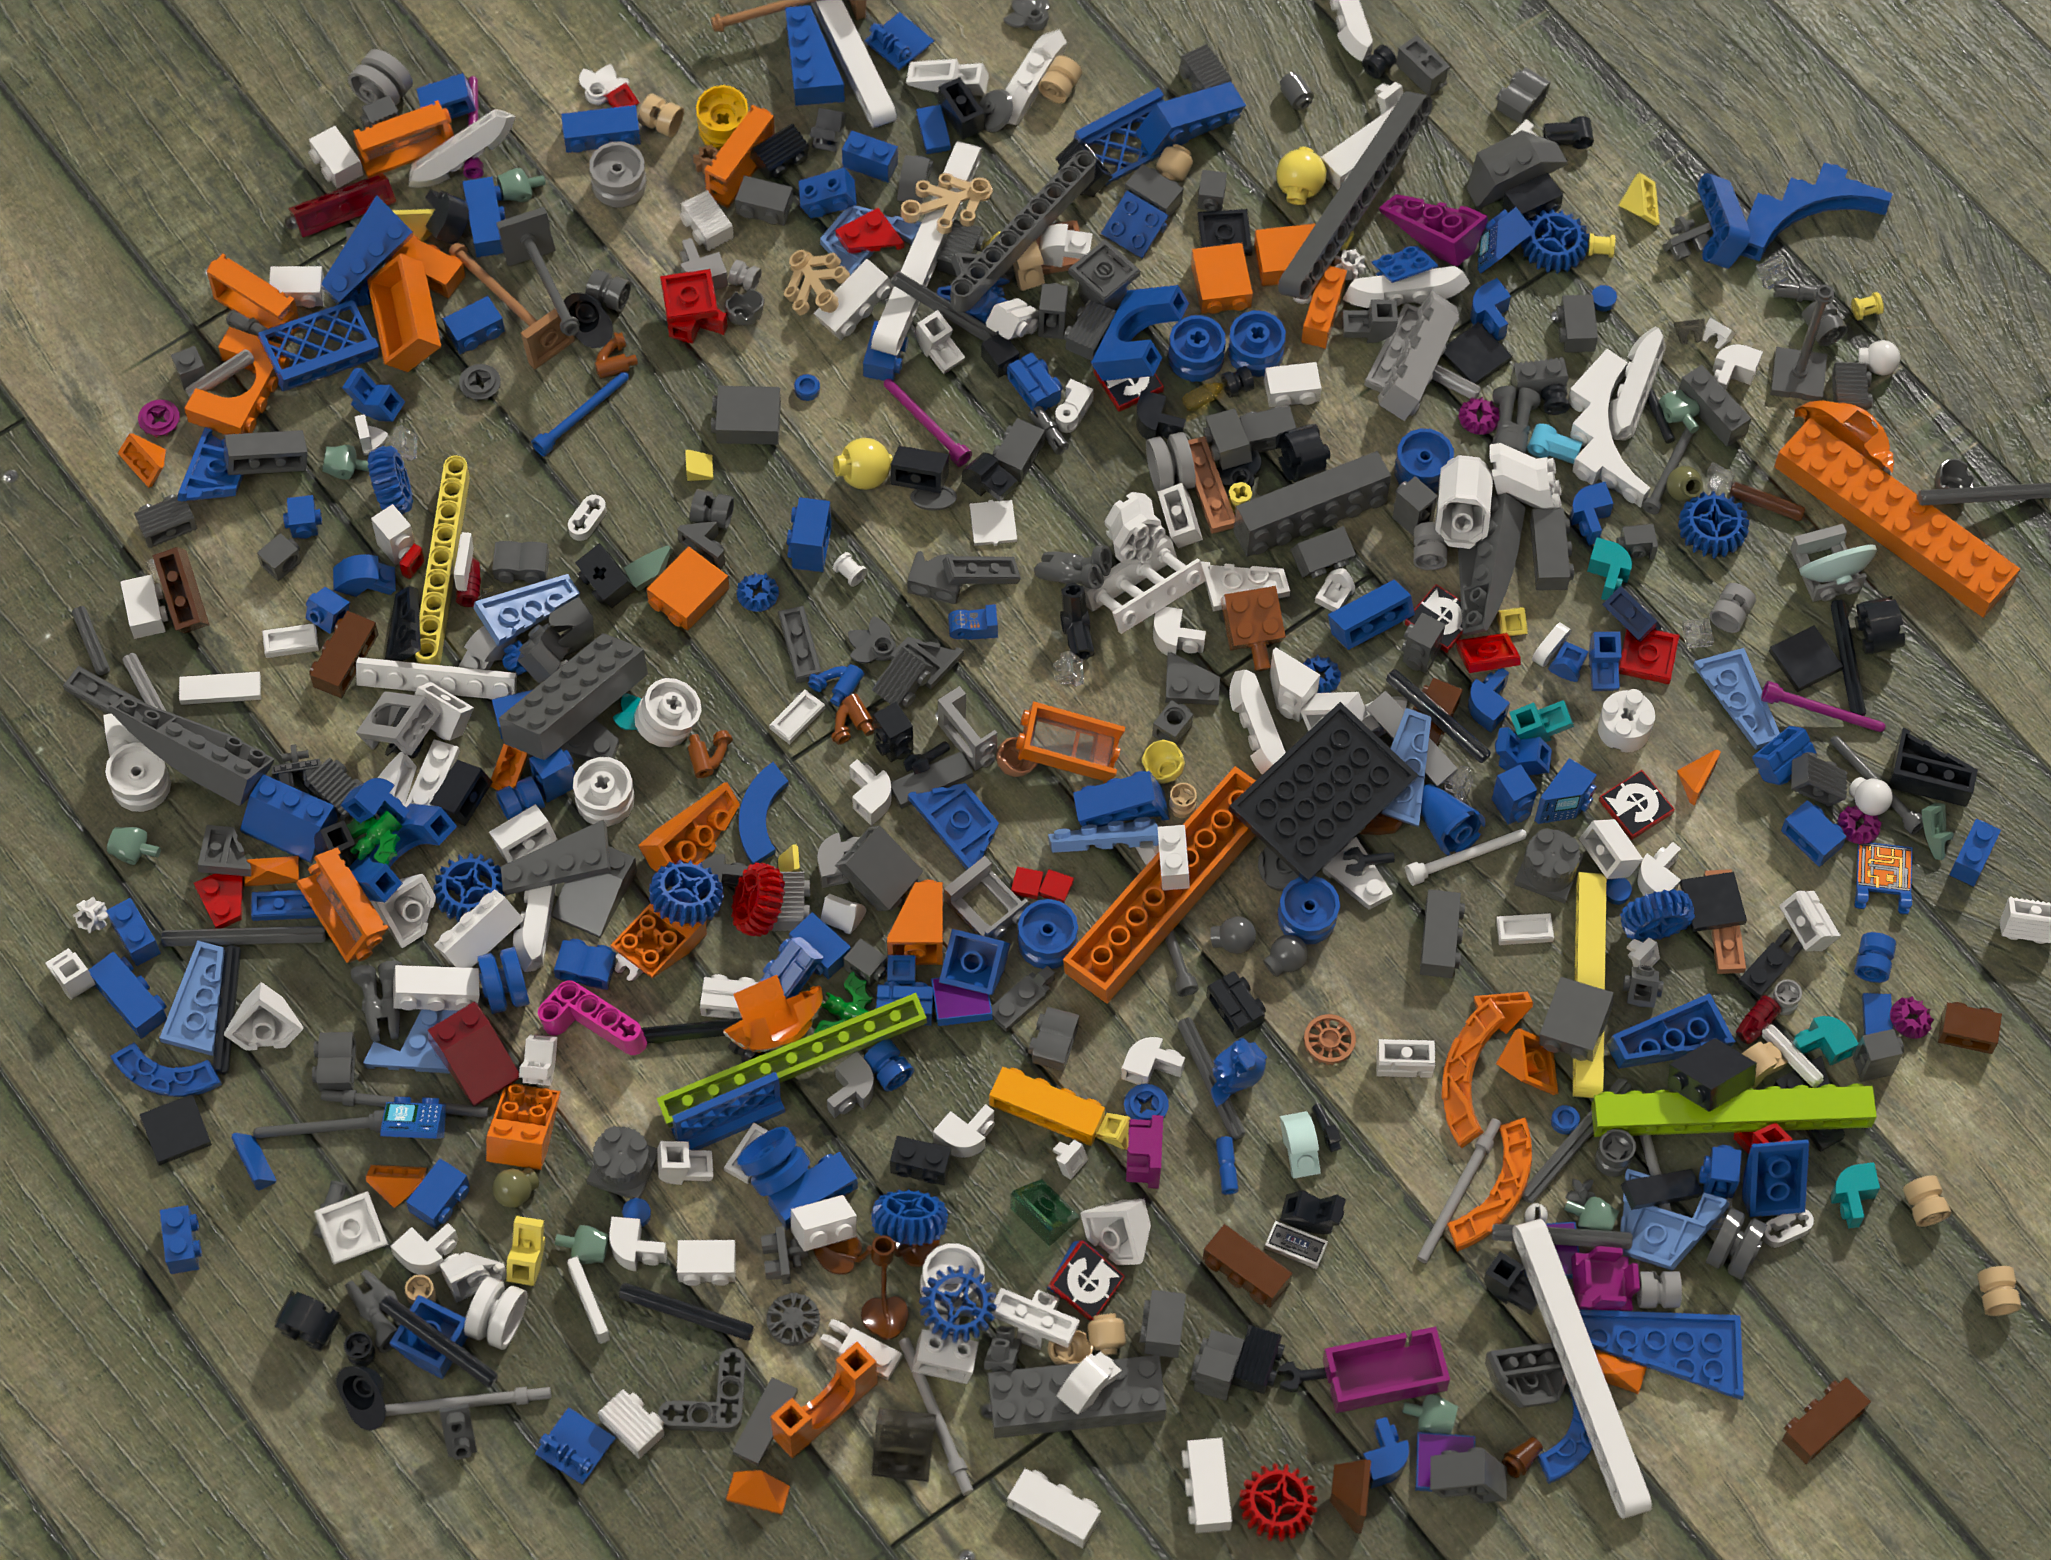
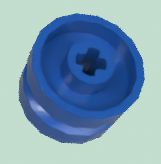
M1253 310L1237 317L1230 327L1228 358L1231 365L1236 370L1246 365L1252 377L1265 376L1266 368L1280 366L1283 360L1286 334L1282 322L1275 315L1266 311Z
M1193 315L1181 319V321H1178L1173 326L1169 338L1168 358L1169 365L1174 373L1182 379L1198 382L1213 378L1221 370L1224 363L1226 340L1225 332L1220 324L1212 318Z
M1420 428L1406 434L1398 445L1394 465V475L1398 484L1400 485L1404 481L1409 482L1416 476L1430 490L1438 493L1441 468L1450 459L1454 458V449L1450 440L1442 433L1433 429Z
M1300 877L1290 881L1283 889L1277 913L1278 924L1284 935L1298 936L1306 945L1317 944L1327 939L1334 931L1340 909L1339 895L1333 885L1320 877H1313L1307 884Z
M1052 899L1038 900L1026 907L1020 915L1017 938L1019 952L1025 961L1041 969H1044L1047 965L1051 969L1064 965L1063 959L1078 942L1077 917L1071 908L1060 901Z
M515 947L501 950L502 968H497L495 957L491 953L477 956L481 971L479 977L485 998H488L492 1014L506 1011L505 993L510 994L512 1004L516 1008L530 1004Z
M778 1127L759 1136L740 1153L737 1159V1164L743 1173L749 1177L752 1176L751 1184L761 1196L772 1195L791 1185L807 1170L810 1164V1159L803 1148L795 1146L796 1138L787 1127Z

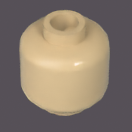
M1176 144L1172 147H1166L1156 164V169L1170 181H1184L1193 164V160L1190 157L1191 153L1186 148Z
M1115 1313L1093 1316V1321L1088 1323L1089 1344L1093 1345V1350L1100 1351L1105 1356L1118 1354L1117 1348L1125 1346L1124 1322L1122 1319L1116 1318Z

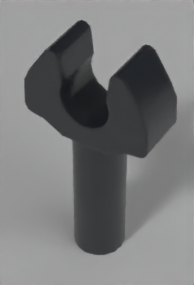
M944 741L922 755L912 754L908 756L903 762L906 772L913 770L916 775L929 770V762L950 750L949 744Z
M1352 847L1343 854V860L1354 859L1358 862L1357 864L1346 865L1345 872L1353 876H1361L1366 866L1395 862L1393 852L1365 855L1360 851L1359 847Z
M1315 1104L1312 1107V1111L1324 1133V1140L1328 1150L1334 1152L1342 1149L1339 1143L1341 1137L1336 1125L1331 1124L1322 1104Z
M1293 1361L1286 1362L1277 1371L1278 1375L1290 1374L1293 1376V1380L1281 1382L1279 1386L1280 1389L1290 1393L1297 1392L1298 1386L1303 1381L1327 1379L1324 1367L1300 1370Z

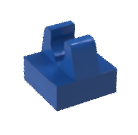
M888 955L887 982L895 981L904 986L915 983V955Z

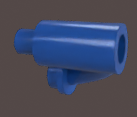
M852 664L848 665V667L838 666L818 675L811 674L808 685L813 690L821 692L822 689L827 687L826 681L840 677L832 689L834 695L830 700L833 705L839 706L846 697L853 693L863 678L864 672Z

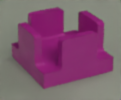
M1152 1115V1120L1130 1119L1126 1181L1148 1183V1188L1159 1189L1163 1116Z
M1597 1246L1588 1254L1575 1253L1571 1256L1574 1299L1579 1310L1633 1311L1632 1296L1640 1290L1639 1270L1637 1263L1629 1265L1628 1257H1622L1623 1248Z

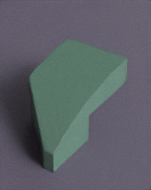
M669 545L650 552L624 567L636 590H642L654 582L666 570L669 555L673 553V549Z
M1936 802L1922 809V821L1926 839L1934 858L1943 860L1946 856L1945 843L1947 840H1952L1954 833L1946 831L1945 804Z

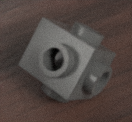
M1646 965L1631 967L1630 975L1624 976L1622 991L1627 992V1003L1638 1007L1654 1008L1656 997L1661 998L1663 981H1659V971Z

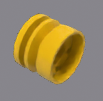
M720 85L709 88L698 98L696 105L699 136L706 146L711 144L716 150L721 149L749 112L747 100L742 92L731 86Z

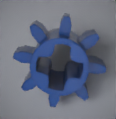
M520 640L505 647L503 650L506 654L502 658L504 667L509 672L516 671L517 676L527 672L518 662V657L521 653L519 649L523 645Z

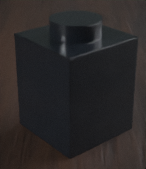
M998 333L981 343V357L997 378L1005 374L1007 375L1008 365L1017 361L1020 353L1010 340Z

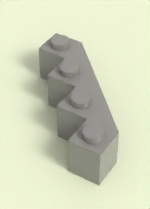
M1431 291L1417 310L1419 320L1404 338L1406 348L1392 365L1391 371L1393 376L1378 395L1379 405L1403 421L1409 415L1413 416L1420 406L1419 401L1424 390L1430 383L1435 366L1446 349L1445 344L1452 329L1459 320L1457 307Z

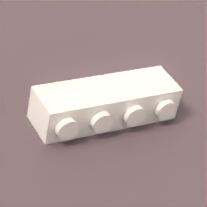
M1394 107L1321 157L1326 168V179L1338 190Z

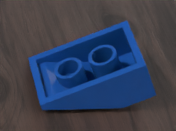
M1808 1140L1751 1145L1743 1174L1742 1199L1749 1217L1805 1213L1809 1155Z

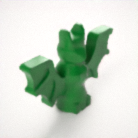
M387 810L378 820H376L375 815L362 823L353 818L354 820L347 824L352 838L356 839L364 833H367V835L358 840V843L351 849V852L353 854L359 852L358 859L361 861L377 845H380L374 858L379 863L388 865L390 860L398 855L395 851V846L400 840L399 836L392 834V832L399 831L403 826Z
M851 972L846 979L844 989L851 995L853 1002L846 1003L842 998L826 992L828 1000L826 1003H822L820 1007L834 1015H839L841 1020L836 1022L820 1021L814 1034L869 1012L865 1010V1006L872 1002V997L868 996L865 991L866 981L858 979L854 972Z

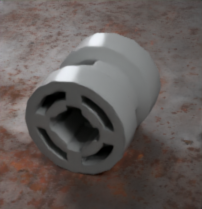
M736 260L730 269L728 283L735 286L743 285L745 290H755L760 282L762 269L756 266L749 268L745 262Z
M1787 979L1778 982L1771 998L1780 1005L1782 1009L1780 1015L1794 1013L1801 999L1802 990L1799 984L1793 980Z

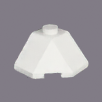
M423 874L400 879L403 884L385 903L371 901L384 925L387 924L389 932L401 948L425 935L428 927L427 920L430 910L434 906L436 896Z
M261 982L243 1000L224 1032V1036L246 1051L257 1050L258 1047L274 1046V1049L286 1048L303 1030V1026L285 999Z
M1144 1199L1119 1200L1080 1213L1087 1240L1095 1247L1099 1245L1109 1253L1108 1258L1116 1265L1141 1264L1143 1262L1151 1227Z
M467 1252L460 1255H450L443 1263L439 1264L442 1275L456 1303L476 1294L481 1283L487 1277L503 1281L506 1279L507 1274L503 1263Z

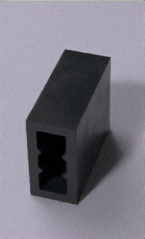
M1714 1038L1669 1064L1668 1087L1710 1112L1755 1085L1757 1063Z

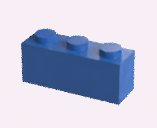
M636 105L561 114L566 153L594 150L610 142H625L631 145L641 144Z
M493 176L463 181L476 257L502 254L503 250L496 222L506 219L504 207H498L497 201H502L500 186H494Z
M1394 579L1328 614L1332 635L1349 650L1410 618L1415 613L1411 594Z
M113 951L88 971L95 982L94 986L137 1036L142 1039L167 1020L164 1009L167 1007L157 994L153 997L149 993L150 987L141 975L136 978L131 972L134 968L124 956L120 959Z
M840 1152L834 1155L828 1154L821 1158L816 1166L810 1169L807 1168L791 1185L777 1193L768 1195V1204L785 1230L791 1228V1209L841 1195L846 1196L858 1189L857 1177Z

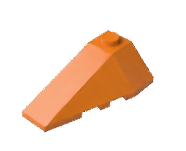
M724 782L657 828L638 847L649 866L657 873L661 866L666 867L669 861L676 865L679 859L683 863H688L691 860L694 865H698L707 858L709 853H713L717 846L715 844L721 831L726 830L740 803L728 782Z

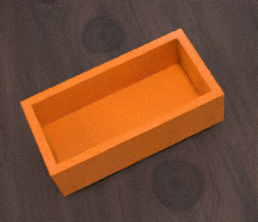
M399 254L367 279L384 364L409 372L441 347L424 263Z

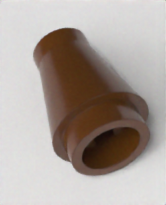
M1530 1437L1526 1442L1505 1453L1501 1463L1507 1467V1473L1514 1478L1524 1476L1538 1454L1543 1450V1446L1539 1440Z

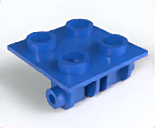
M900 12L884 25L874 23L870 27L871 35L865 39V42L898 70L902 69L934 42L931 37Z
M1126 191L1100 234L1143 259L1159 231L1163 233L1167 228L1165 221L1169 215Z
M1418 246L1406 247L1401 252L1381 256L1380 259L1371 261L1380 271L1376 273V276L1384 275L1391 283L1438 267Z
M568 1407L549 1435L545 1433L539 1441L541 1446L535 1455L583 1485L616 1437Z

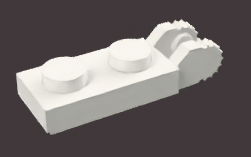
M832 1319L829 1327L846 1337L844 1343L842 1344L837 1339L826 1334L822 1335L820 1342L841 1355L858 1341L877 1361V1375L889 1381L902 1358V1353L854 1328L850 1329L842 1322Z

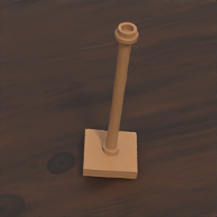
M782 0L724 17L715 14V17L710 19L714 32L719 31L721 33L724 32L723 27L785 10L786 7H798L819 0ZM849 0L856 20L865 18L866 0Z
M456 243L450 247L449 255L458 257L464 266L529 326L521 332L528 363L534 369H537L575 341L574 335L567 336L561 331V319L556 309H553L537 320L467 254L468 249L466 246Z

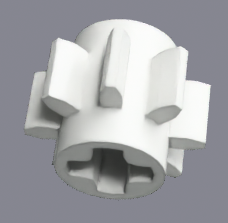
M1344 249L1341 257H1335L1334 264L1336 268L1347 270L1346 280L1357 279L1358 273L1364 274L1365 256H1360L1356 249L1347 251Z
M92 897L76 905L80 911L75 913L73 917L76 918L79 928L86 929L88 933H92L96 929L101 930L107 925L104 921L108 917L104 902L96 901Z

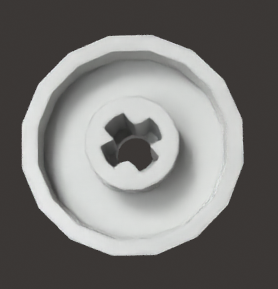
M670 678L655 681L647 689L634 714L635 725L640 735L649 743L659 747L679 745L688 737L692 728L697 723L701 714V702L695 690L687 683Z
M133 742L123 745L114 751L108 759L105 771L115 800L122 807L130 811L144 812L154 809L164 802L171 787V779L165 761L150 751L144 744Z
M598 757L588 760L579 767L573 780L575 803L579 814L591 824L604 820L606 826L618 824L628 817L634 807L635 795L632 778L625 765L611 757Z
M945 1244L935 1248L927 1256L923 1265L920 1278V1293L922 1297H927L921 1291L924 1286L930 1287L927 1283L928 1278L932 1277L938 1280L936 1277L938 1270H941L947 1276L946 1269L948 1266H952L954 1273H957L959 1265H962L964 1267L963 1273L968 1274L969 1269L973 1268L975 1269L974 1278L983 1274L985 1279L984 1265L980 1257L971 1248L961 1244ZM950 1284L939 1291L943 1293L945 1291L956 1292L961 1287V1284ZM969 1288V1299L977 1303L979 1297ZM961 1293L959 1299H957V1301L954 1303V1311L952 1315H954L957 1309H959L962 1305L963 1301L961 1300L963 1297V1293ZM935 1300L937 1312L948 1315L947 1309L941 1306L939 1301Z
M487 1277L481 1283L470 1305L465 1321V1335L476 1340H482L487 1336L489 1345L505 1349L514 1338L521 1323L527 1304V1291L515 1286H510L505 1290L502 1281Z

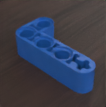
M1705 173L1700 178L1697 189L1714 234L1704 246L1702 258L1705 262L1727 269L1734 264L1749 244L1751 234L1731 182L1727 179Z

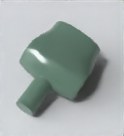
M515 168L497 176V185L500 186L503 201L526 202L532 197L531 188L546 185L544 176L528 178L522 168Z
M1682 390L1669 392L1660 398L1659 403L1667 422L1677 423L1683 421L1690 433L1698 431L1699 426L1693 417L1699 414L1700 408L1695 400L1686 396Z
M351 445L326 446L322 472L346 480L352 477L355 469L369 472L368 461L357 459L356 450Z
M115 827L107 844L108 854L131 865H135L142 854L158 858L161 848L146 844L147 832L137 827Z
M1594 1196L1590 1197L1584 1206L1568 1200L1564 1208L1565 1211L1579 1216L1578 1229L1611 1231L1619 1213L1618 1210L1614 1209L1607 1202Z
M580 1225L574 1237L556 1235L555 1245L571 1248V1258L577 1256L580 1264L604 1263L609 1234L590 1226Z
M1430 1394L1425 1397L1422 1406L1404 1402L1402 1413L1419 1417V1430L1421 1432L1451 1434L1458 1406L1440 1396Z

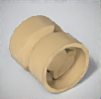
M1056 56L1049 66L1048 72H1046L1038 84L1040 93L1054 103H1064L1069 97L1072 87L1077 84L1082 76V69L1071 58Z
M650 94L641 105L638 122L651 129L656 127L657 132L673 137L682 124L684 108L672 102L666 104L665 99L655 94Z
M1924 1176L1909 1182L1903 1187L1908 1204L1914 1206L1912 1208V1215L1918 1227L1939 1223L1951 1215L1947 1201L1944 1197H1940L1943 1190L1937 1176Z
M1995 1266L1984 1269L1977 1274L1980 1291L1985 1293L1982 1296L1986 1315H2008L2022 1308L2018 1290L2013 1289L2016 1284L2014 1268L2010 1266Z

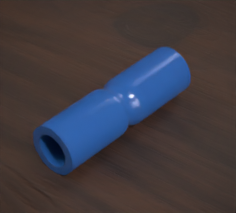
M1228 1136L1219 1137L1216 1139L1218 1163L1220 1165L1222 1194L1231 1195L1239 1191L1236 1167L1234 1166L1233 1139Z

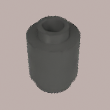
M1291 72L1280 80V90L1293 109L1302 110L1310 106L1314 94L1300 75Z

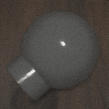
M1241 916L1228 918L1221 926L1211 927V943L1213 948L1223 947L1230 953H1245L1252 948L1256 940V931L1253 924Z
M1283 935L1272 944L1270 955L1263 962L1268 970L1275 977H1278L1283 972H1294L1301 969L1307 961L1308 949L1304 941L1298 936Z

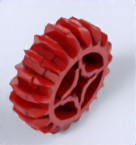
M765 863L750 864L743 871L742 877L738 878L739 883L735 887L734 896H732L734 899L731 905L733 909L731 918H733V925L736 926L737 931L749 936L761 937L762 935H767L769 930L773 929L774 923L778 921V915L781 913V907L784 903L783 896L785 891L783 888L785 881H783V874L780 873V870L772 865Z
M1277 1463L1272 1464V1471H1269L1264 1465L1261 1467V1475L1253 1471L1251 1473L1252 1480L1246 1479L1244 1481L1246 1489L1240 1491L1239 1496L1244 1500L1239 1502V1508L1245 1510L1241 1515L1242 1519H1251L1247 1527L1253 1529L1257 1526L1256 1535L1258 1537L1263 1532H1267L1268 1541H1272L1274 1534L1278 1535L1280 1542L1284 1541L1285 1534L1290 1539H1295V1530L1303 1534L1306 1529L1304 1524L1311 1525L1313 1522L1311 1516L1316 1515L1317 1508L1312 1505L1317 1503V1497L1311 1495L1315 1490L1314 1485L1305 1486L1309 1478L1303 1476L1299 1479L1300 1470L1298 1468L1293 1473L1288 1472V1464L1284 1465L1283 1470H1278ZM1278 1483L1274 1490L1258 1492L1268 1484ZM1286 1486L1296 1491L1301 1502L1296 1501V1498L1287 1493ZM1279 1492H1282L1281 1506L1278 1507V1511L1275 1513V1499H1278ZM1255 1503L1268 1510L1270 1520L1258 1511ZM1294 1512L1298 1513L1291 1520L1278 1522L1279 1518L1284 1514L1293 1515Z

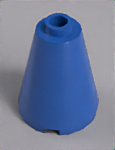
M1434 784L1424 785L1420 814L1441 851L1449 856L1451 855L1450 852L1455 851L1457 853L1471 847L1481 835L1478 832L1480 826L1485 827V817L1479 811Z

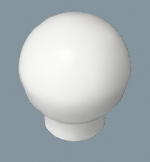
M1877 341L1868 348H1859L1858 363H1866V368L1869 371L1885 376L1897 369L1900 363V352L1889 341Z
M1859 777L1850 785V795L1855 798L1857 807L1867 815H1880L1887 811L1892 803V791L1882 780L1874 778L1866 780Z

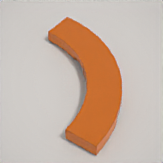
M1491 997L1480 1005L1467 1019L1466 1025L1458 1037H1455L1444 1066L1442 1099L1444 1100L1445 1117L1450 1131L1461 1149L1484 1133L1476 1118L1472 1104L1471 1084L1477 1059L1487 1041L1507 1022V1019Z
M1525 1117L1503 1124L1499 1128L1503 1141V1166L1488 1198L1468 1214L1447 1223L1457 1251L1470 1247L1490 1235L1493 1224H1503L1520 1202L1528 1184L1532 1165V1144Z

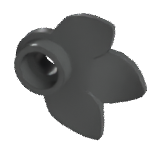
M1012 0L1014 12L1004 18L1006 24L1015 28L1029 26L1032 30H1041L1046 27L1049 20L1047 11L1050 7L1048 0Z
M872 617L869 630L848 631L849 641L855 648L850 657L859 663H869L874 660H890V654L896 649V644L890 638L891 629L888 624L880 618ZM882 647L888 649L887 651H879Z

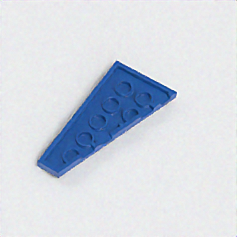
M1579 1310L1594 1349L1743 1400L1741 1315Z

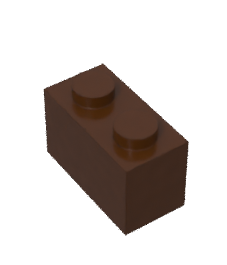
M1947 1002L1941 1016L1938 1043L1993 1054L1998 1044L2002 1014L1996 1013L1989 1008L1977 1009L1968 1007L1961 1002Z

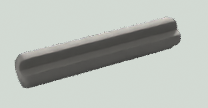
M84 606L74 608L72 614L96 674L98 676L108 674L110 668L86 608Z

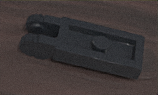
M1786 929L1775 943L1772 942L1738 980L1740 985L1758 999L1793 963L1794 958L1803 948L1800 941L1793 945L1789 953L1781 948L1791 937L1792 932L1789 929Z

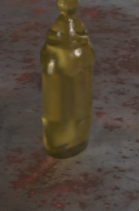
M1206 383L1185 394L1182 402L1187 410L1194 411L1215 400L1227 383Z

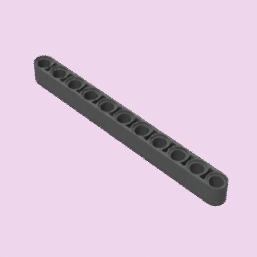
M1408 91L1403 93L1282 274L1278 284V290L1281 295L1303 300L1310 296L1432 110L1433 102L1431 96Z

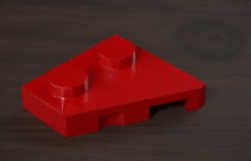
M879 207L835 230L836 237L848 253L881 251V247L896 246V250L904 248V241Z
M212 874L194 882L195 889L215 929H223L242 920L243 876Z

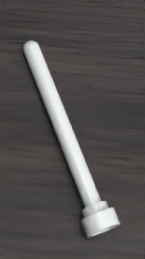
M1520 829L1427 864L1411 863L1405 866L1406 876L1412 886L1423 883L1431 873L1524 840L1527 833L1525 830Z

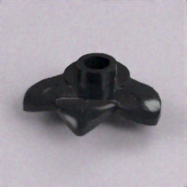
M1256 449L1251 451L1252 462L1224 470L1221 467L1217 468L1223 486L1231 487L1233 484L1245 479L1246 481L1243 483L1248 484L1251 488L1253 487L1255 482L1254 476L1259 472L1262 465L1260 454Z

